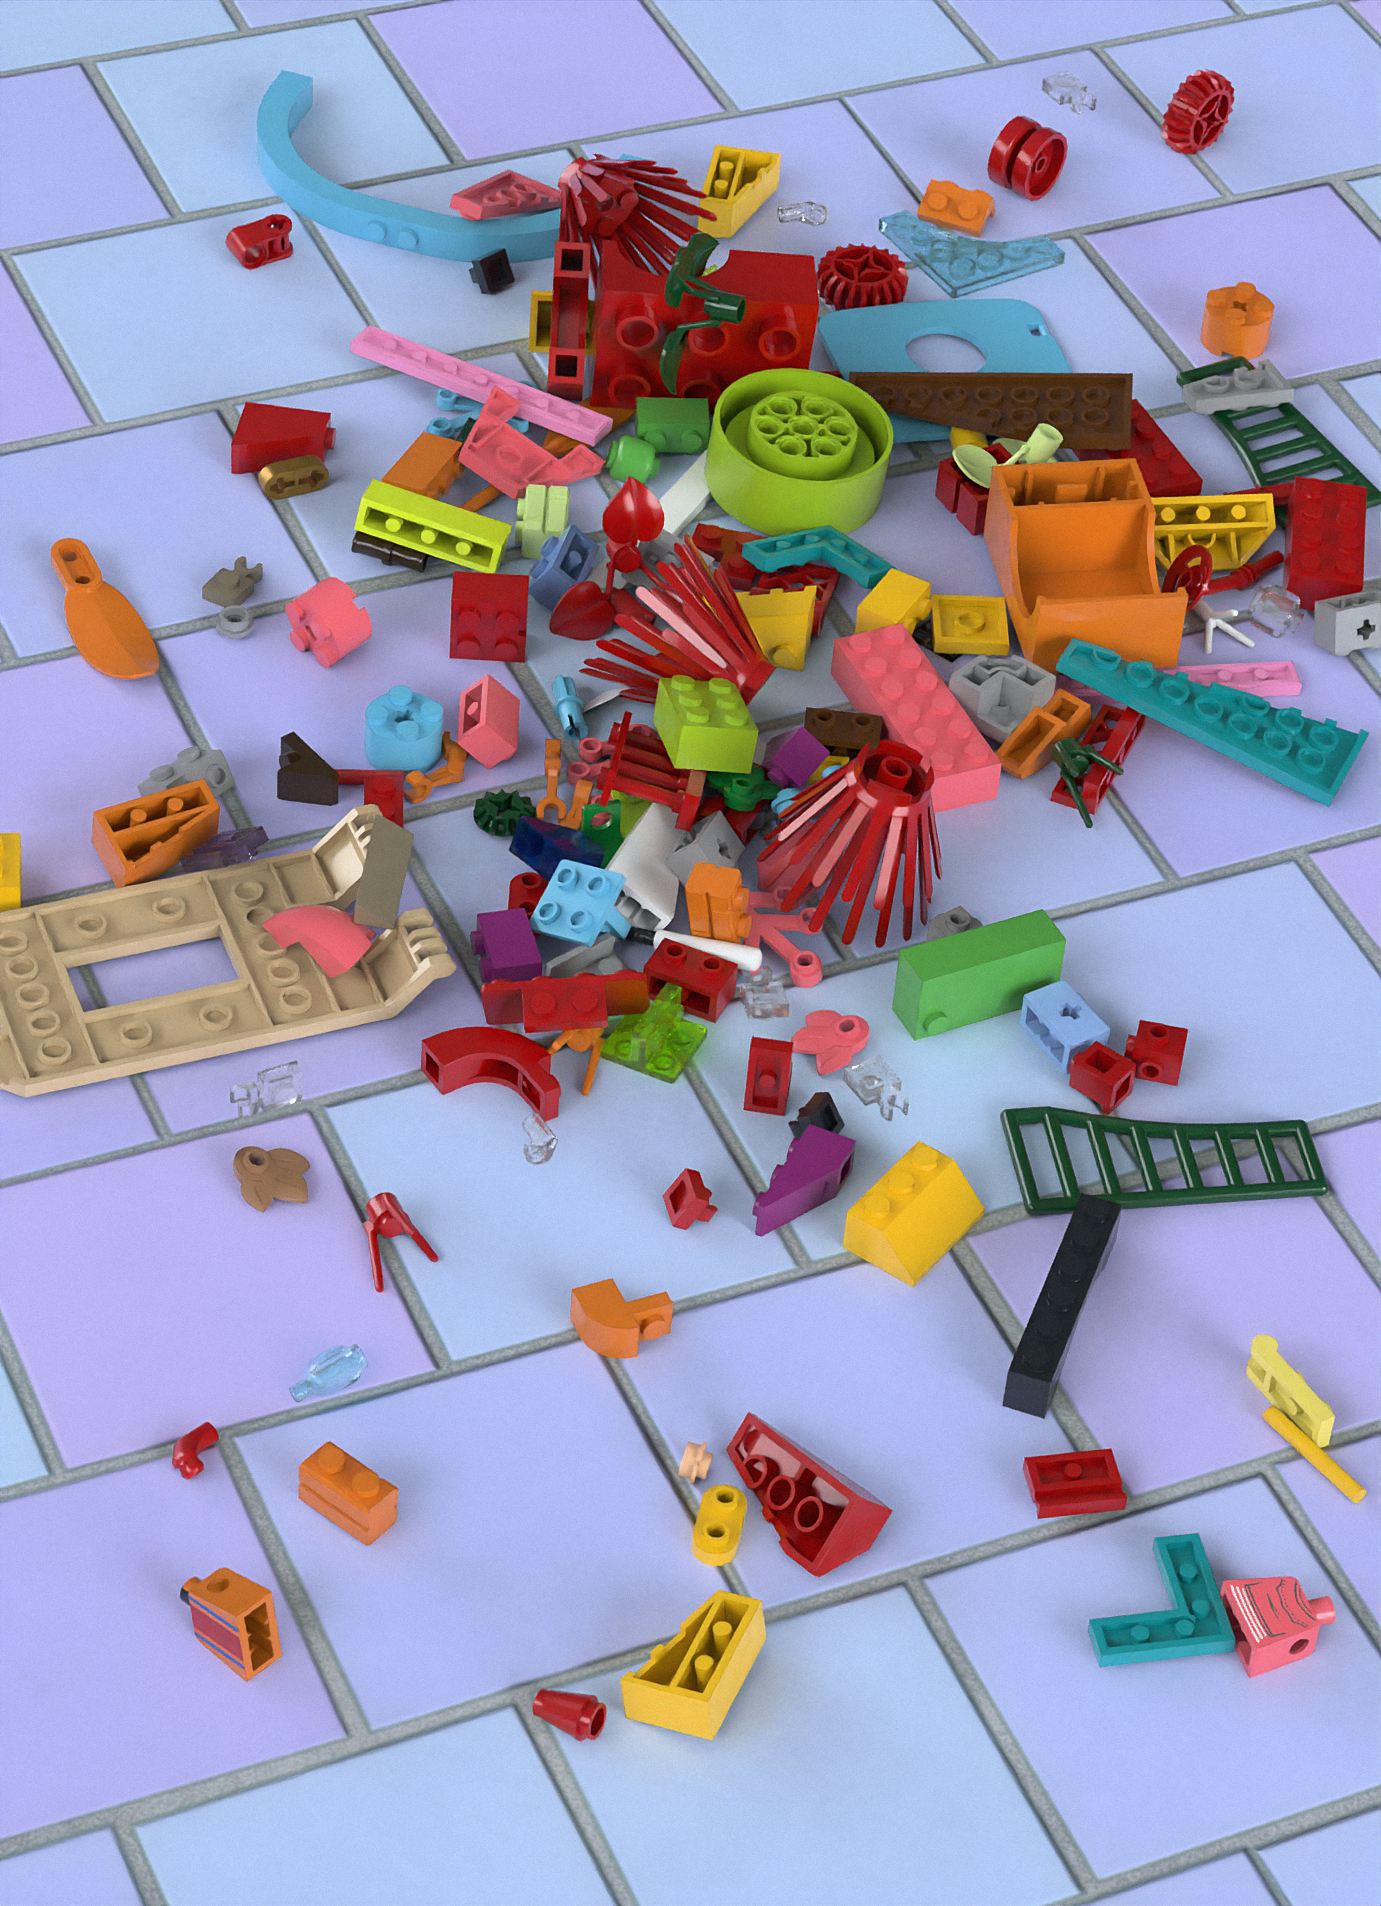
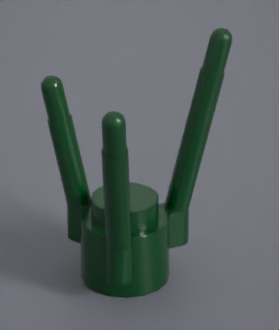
M1064 738L1054 745L1051 756L1061 769L1060 776L1066 782L1085 826L1092 828L1093 823L1073 778L1086 772L1089 760L1091 759L1119 776L1124 774V770L1097 753L1091 745L1081 746L1073 738Z

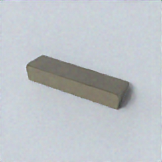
M377 814L375 815L356 897L353 923L394 930L414 834Z

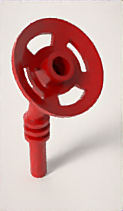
M1192 545L1184 549L1171 564L1163 582L1162 593H1174L1178 580L1177 587H1185L1188 601H1191L1187 604V612L1196 605L1202 596L1233 589L1244 590L1256 583L1259 576L1283 563L1284 557L1280 551L1275 550L1253 564L1245 563L1233 570L1229 576L1210 580L1212 573L1211 553L1201 545ZM1201 557L1200 565H1194L1191 568L1188 566L1190 561Z

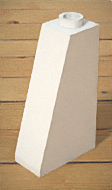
M654 802L636 822L605 870L621 873L626 878V882L614 907L632 926L657 931L658 929L664 930L675 915L679 878L667 862L666 857L685 831L675 828L677 813L671 812V808Z

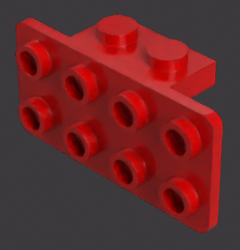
M621 969L614 974L607 975L581 972L573 977L556 979L552 976L542 975L534 977L530 981L513 982L510 979H496L491 981L490 984H484L480 987L486 1023L489 1025L524 1023L525 1034L608 1027V1016L644 1014L650 1011L647 976L645 973L637 972L633 969Z

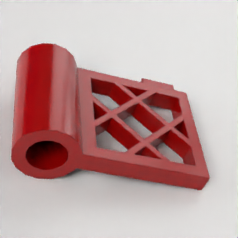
M810 563L802 566L790 565L777 568V571L788 573L780 575L776 571L763 572L756 569V576L760 577L757 586L753 587L749 593L750 596L770 594L771 589L783 588V592L787 593L804 591L805 586L817 585L816 597L820 600L815 599L812 636L820 637L825 615L839 583L841 573L835 568ZM817 578L825 581L816 583L813 579ZM800 582L804 586L794 588L791 584Z

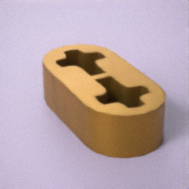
M306 455L267 465L259 473L258 481L268 498L278 500L320 490L327 483L329 472L318 456Z

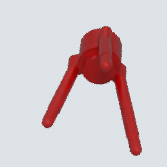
M388 1192L380 1193L369 1200L366 1205V1213L369 1220L363 1223V1228L368 1236L375 1289L380 1293L384 1290L378 1234L391 1238L401 1234L404 1230L432 1262H437L438 1256L412 1224L408 1214L404 1212L394 1194Z

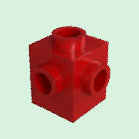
M1140 1020L1137 1035L1128 1034L1124 1057L1137 1064L1134 1078L1177 1086L1188 1029Z

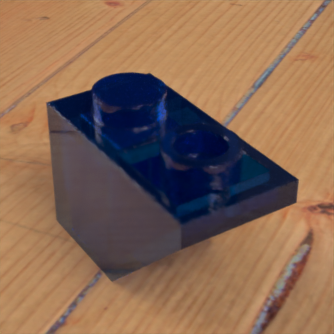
M528 816L519 817L508 850L549 882L561 860L565 859L600 868L606 850L579 830Z

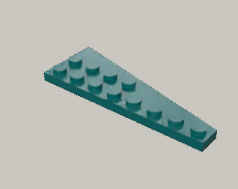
M1075 638L1071 640L1055 670L1069 676L1071 679L1079 681L1103 693L1105 696L1113 698L1139 713L1170 727L1174 731L1180 732L1208 748L1214 749L1327 807L1331 805L1369 736V732L1360 729L1357 734L1336 727L1337 721L1326 718L1324 723L1303 717L1301 716L1302 710L1291 706L1290 708L1282 709L1271 707L1270 702L1263 701L1264 698L1215 682H1211L1208 687L1189 681L1188 674L1177 671L1176 675L1173 676L1154 670L1153 663L1145 660L1129 662L1121 659V655L1115 654L1113 650Z

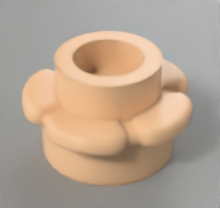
M688 1441L680 1464L678 1476L690 1479L689 1484L691 1485L695 1483L696 1477L706 1479L713 1454L705 1451L707 1443L704 1441L701 1445Z

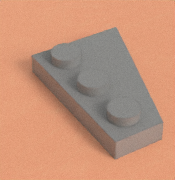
M1266 359L1260 361L1258 368L1248 371V368L1240 367L1234 369V375L1228 378L1215 375L1183 385L1182 398L1194 413L1209 415L1218 410L1231 409L1242 411L1252 406L1275 407L1280 403L1293 402L1294 388L1270 360Z

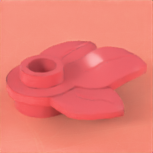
M819 1010L805 1016L807 1027L797 1031L790 1042H794L793 1052L817 1054L816 1067L818 1074L821 1076L835 1072L849 1064L853 1054L861 1051L866 1046L870 1030L867 1022L859 1016H842L832 1010Z

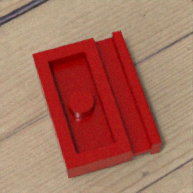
M1111 1448L1024 1457L1023 1472L1032 1502L1035 1503L1037 1508L1036 1515L1038 1519L1125 1510L1127 1495L1123 1493L1122 1480Z

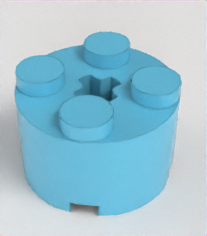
M402 685L394 686L390 689L389 693L374 699L368 705L365 712V751L369 764L376 770H419L422 773H426L433 769L441 758L442 705L425 695L412 692L409 687Z

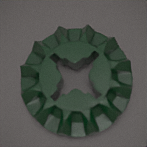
M501 788L498 794L486 791L484 798L476 799L473 818L476 825L488 834L499 837L516 836L518 828L534 825L536 807L532 806L530 797H520L518 790L512 793H505ZM505 809H510L505 811V813H502L500 817L498 816V811L502 812Z

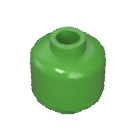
M623 435L618 441H612L605 460V467L609 468L611 478L623 483L630 476L645 484L648 477L652 479L656 477L660 465V458L655 457V446L652 443L629 435Z

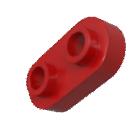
M533 872L516 875L509 885L508 910L525 908L528 920H530L549 884L546 878ZM533 932L534 938H535V937H538V936H540V935H542V934Z

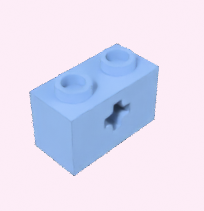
M1064 979L1027 993L1023 997L1019 1024L1065 1075L1069 1074V1064L1078 1052H1084L1095 1041L1108 1047L1111 1029L1107 1022L1099 1017L1085 1002L1083 996L1076 992Z

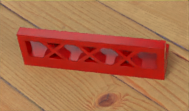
M1103 704L1080 745L1085 746L1089 744L1096 751L1092 744L1106 741L1104 748L1096 752L1121 768L1145 726L1146 715L1128 706L1125 710ZM1106 719L1118 722L1116 727L1109 729L1105 723ZM1091 759L1089 764L1094 763L1090 772L1073 779L1077 786L1083 788L1081 797L1088 812L1094 815L1117 774ZM1060 777L1052 791L1051 801L1077 809L1071 793L1065 791L1068 789L1066 782Z

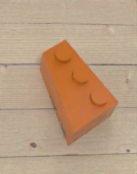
M197 780L93 811L91 842L116 888L151 882L217 838L220 806L205 780Z

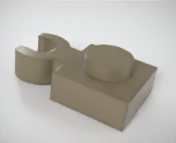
M244 556L239 557L234 563L233 571L222 568L202 587V599L224 608L232 605L240 606L254 593V584L261 581L263 577V564L258 563L254 568L247 569V558Z

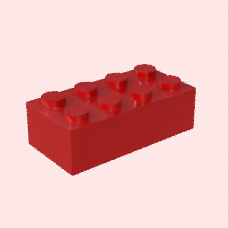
M1132 399L1130 449L1114 451L1107 449L1072 450L1080 461L1136 458L1151 498L1201 495L1202 478L1137 399Z
M1295 476L1286 513L1282 606L1315 611V601L1362 592L1364 583L1367 487Z

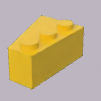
M715 144L702 189L707 198L700 199L699 207L713 212L717 216V221H710L698 216L697 229L714 238H731L778 188L781 154Z
M817 585L805 586L804 591L784 593L782 588L771 589L770 594L750 596L749 591L735 593L764 656L776 667L803 671L811 644ZM703 596L704 602L708 605V607H709V608L712 610V612L715 614V612L713 611V609L711 608V606L709 605V603L707 602V600H706L705 597Z
M717 1590L680 1624V1632L665 1646L659 1644L650 1652L651 1659L636 1673L629 1671L620 1679L625 1717L713 1741L766 1640L762 1600Z

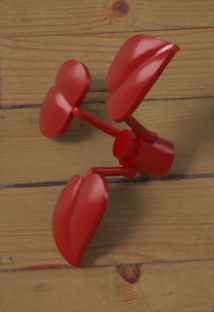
M630 476L626 479L621 489L606 506L602 516V527L605 534L609 537L606 553L611 560L606 564L608 572L605 592L602 594L599 585L593 581L581 582L571 587L561 597L552 612L549 630L553 634L579 641H590L607 632L615 615L612 605L606 601L612 595L615 570L622 573H630L637 568L641 569L663 590L662 593L682 611V607L685 604L684 601L668 583H664L644 563L641 553L637 548L638 540L643 542L655 540L661 533L665 520L664 511L656 496L637 479ZM678 568L703 599L701 590L686 568Z

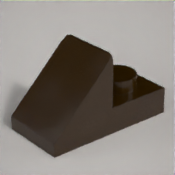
M294 731L282 736L281 755L279 756L281 768L277 772L278 799L326 806L338 804L339 774Z

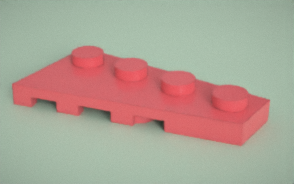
M508 169L453 194L450 208L460 211V215L463 218L478 221L480 219L561 207L558 197L561 198L562 191Z

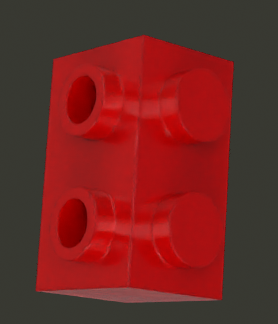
M665 937L643 968V973L647 976L650 1000L716 1023L736 992L737 963Z

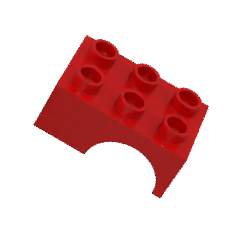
M602 240L587 354L590 406L636 410V397L708 399L709 415H714L715 407L721 394L740 378L769 369L796 368L809 370L819 311L814 256L729 249V257L720 269L711 274L696 277L721 291L745 296L746 311L740 325L721 321L720 328L709 326L686 331L685 345L676 382L677 395L669 392L660 375V359L669 332H676L679 324L710 320V316L704 313L705 299L683 292L681 303L677 308L668 306L665 301L667 277L658 276L634 266L621 254L616 241ZM687 281L686 283L688 286L692 288L704 291L706 293H710L689 281Z

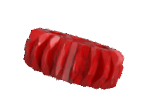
M1197 70L1193 75L1189 74L1185 83L1179 84L1178 91L1173 93L1171 102L1167 104L1168 110L1163 115L1165 121L1161 126L1163 130L1162 138L1165 140V144L1170 146L1172 150L1185 155L1188 153L1196 154L1198 150L1202 151L1204 148L1209 147L1213 141L1217 142V137L1220 133H1223L1225 124L1229 122V114L1233 111L1231 105L1235 100L1233 96L1234 88L1226 77L1213 70Z
M849 243L847 248L837 246L835 251H827L826 257L821 258L816 273L819 297L825 299L827 305H835L836 311L899 304V302L903 301L908 287L905 263L899 260L898 255L889 254L888 249L880 250L877 249L876 245L868 247L863 243L861 246H854Z

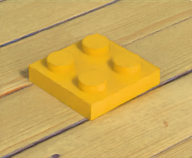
M931 594L930 599L933 601L930 617L933 653L1008 656L1009 635L1005 597Z

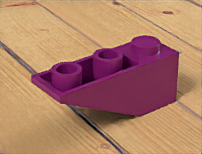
M811 1124L808 1125L801 1138L795 1137L788 1149L786 1162L784 1165L778 1164L775 1167L769 1189L766 1193L761 1191L755 1200L752 1215L757 1217L755 1235L762 1237L834 1199L852 1172L856 1141Z

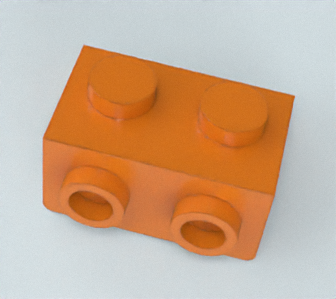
M931 179L918 208L917 218L980 238L988 217L993 218L996 210L993 197L982 190L974 189L971 191L961 188L949 180H942L940 182Z

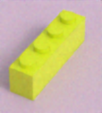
M373 479L361 498L354 529L483 573H496L504 558L512 525Z

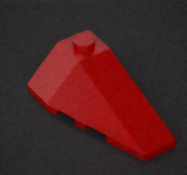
M751 1412L747 1413L726 1449L748 1489L754 1491L763 1507L761 1512L767 1522L773 1524L780 1536L779 1544L785 1554L818 1578L868 1551L893 1511L863 1487Z

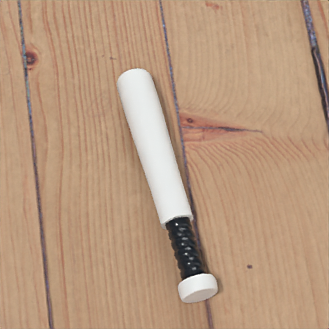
M631 926L625 939L614 937V943H618L620 940L637 942L638 944L650 945L655 950L665 937L737 963L738 969L746 971L758 970L763 957L761 950L757 947L661 929L653 931Z

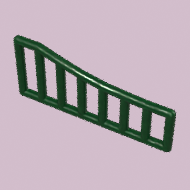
M1237 356L1181 372L1176 376V382L1183 389V385L1215 375L1228 374L1240 367H1246L1248 371L1256 368L1244 356ZM1291 402L1280 403L1275 407L1252 406L1242 411L1231 409L1218 410L1208 415L1233 446L1243 462L1254 487L1255 484H1259V487L1275 485L1293 480L1295 476L1303 477L1336 467L1343 475L1326 481L1367 487L1366 509L1381 505V491ZM1276 408L1284 415V417L1240 430L1232 423V421ZM1297 428L1304 435L1254 451L1247 444L1249 441ZM1314 447L1323 454V456L1263 473L1259 465L1260 463ZM1288 504L1274 506L1275 522L1286 532L1287 512L1283 508H1286Z
M1050 1106L1005 1109L1000 1114L1002 1128L1026 1212L1031 1216L1073 1213L1081 1195L1061 1125L1086 1129L1105 1194L1091 1196L1121 1204L1122 1210L1323 1196L1329 1190V1185L1309 1127L1304 1120L1300 1119L1248 1123H1169L1132 1120ZM1043 1123L1064 1197H1039L1019 1125ZM1104 1132L1129 1135L1146 1191L1122 1193ZM1294 1136L1309 1180L1285 1181L1271 1138ZM1147 1137L1172 1139L1187 1188L1163 1190ZM1254 1139L1268 1183L1245 1184L1231 1140ZM1189 1140H1213L1227 1186L1204 1187Z

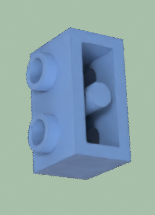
M573 524L557 538L554 535L550 536L539 550L542 557L537 560L529 571V575L532 578L529 583L528 594L553 612L561 597L574 585L584 582L593 570L592 564L600 546Z

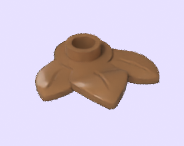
M254 1146L244 1147L236 1153L233 1159L234 1174L241 1183L240 1193L242 1197L253 1208L263 1213L269 1208L273 1198L301 1204L307 1202L308 1188L302 1174L309 1170L310 1163L305 1157L289 1149L277 1148L265 1151Z

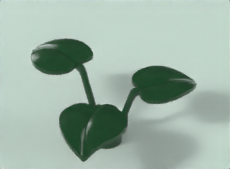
M702 232L694 233L689 240L688 246H681L678 249L665 285V301L668 306L677 308L681 303L683 292L705 299L704 313L710 316V320L679 324L676 332L670 331L666 338L660 359V375L669 392L677 395L676 382L685 345L686 331L709 326L720 328L721 321L740 325L746 311L745 296L721 291L696 278L703 275L710 255L720 244L714 237ZM687 281H689L710 293H706L704 291L692 288L688 286L686 283Z

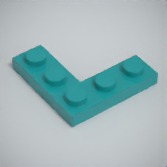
M831 525L743 543L742 557L763 572H774L777 568L790 565L802 566L806 562L823 559L834 566L838 572L846 574L857 581L859 586L873 589L891 568L898 570Z
M1199 1533L1154 1538L1152 1550L1173 1610L1089 1620L1088 1634L1099 1667L1233 1652L1236 1642Z

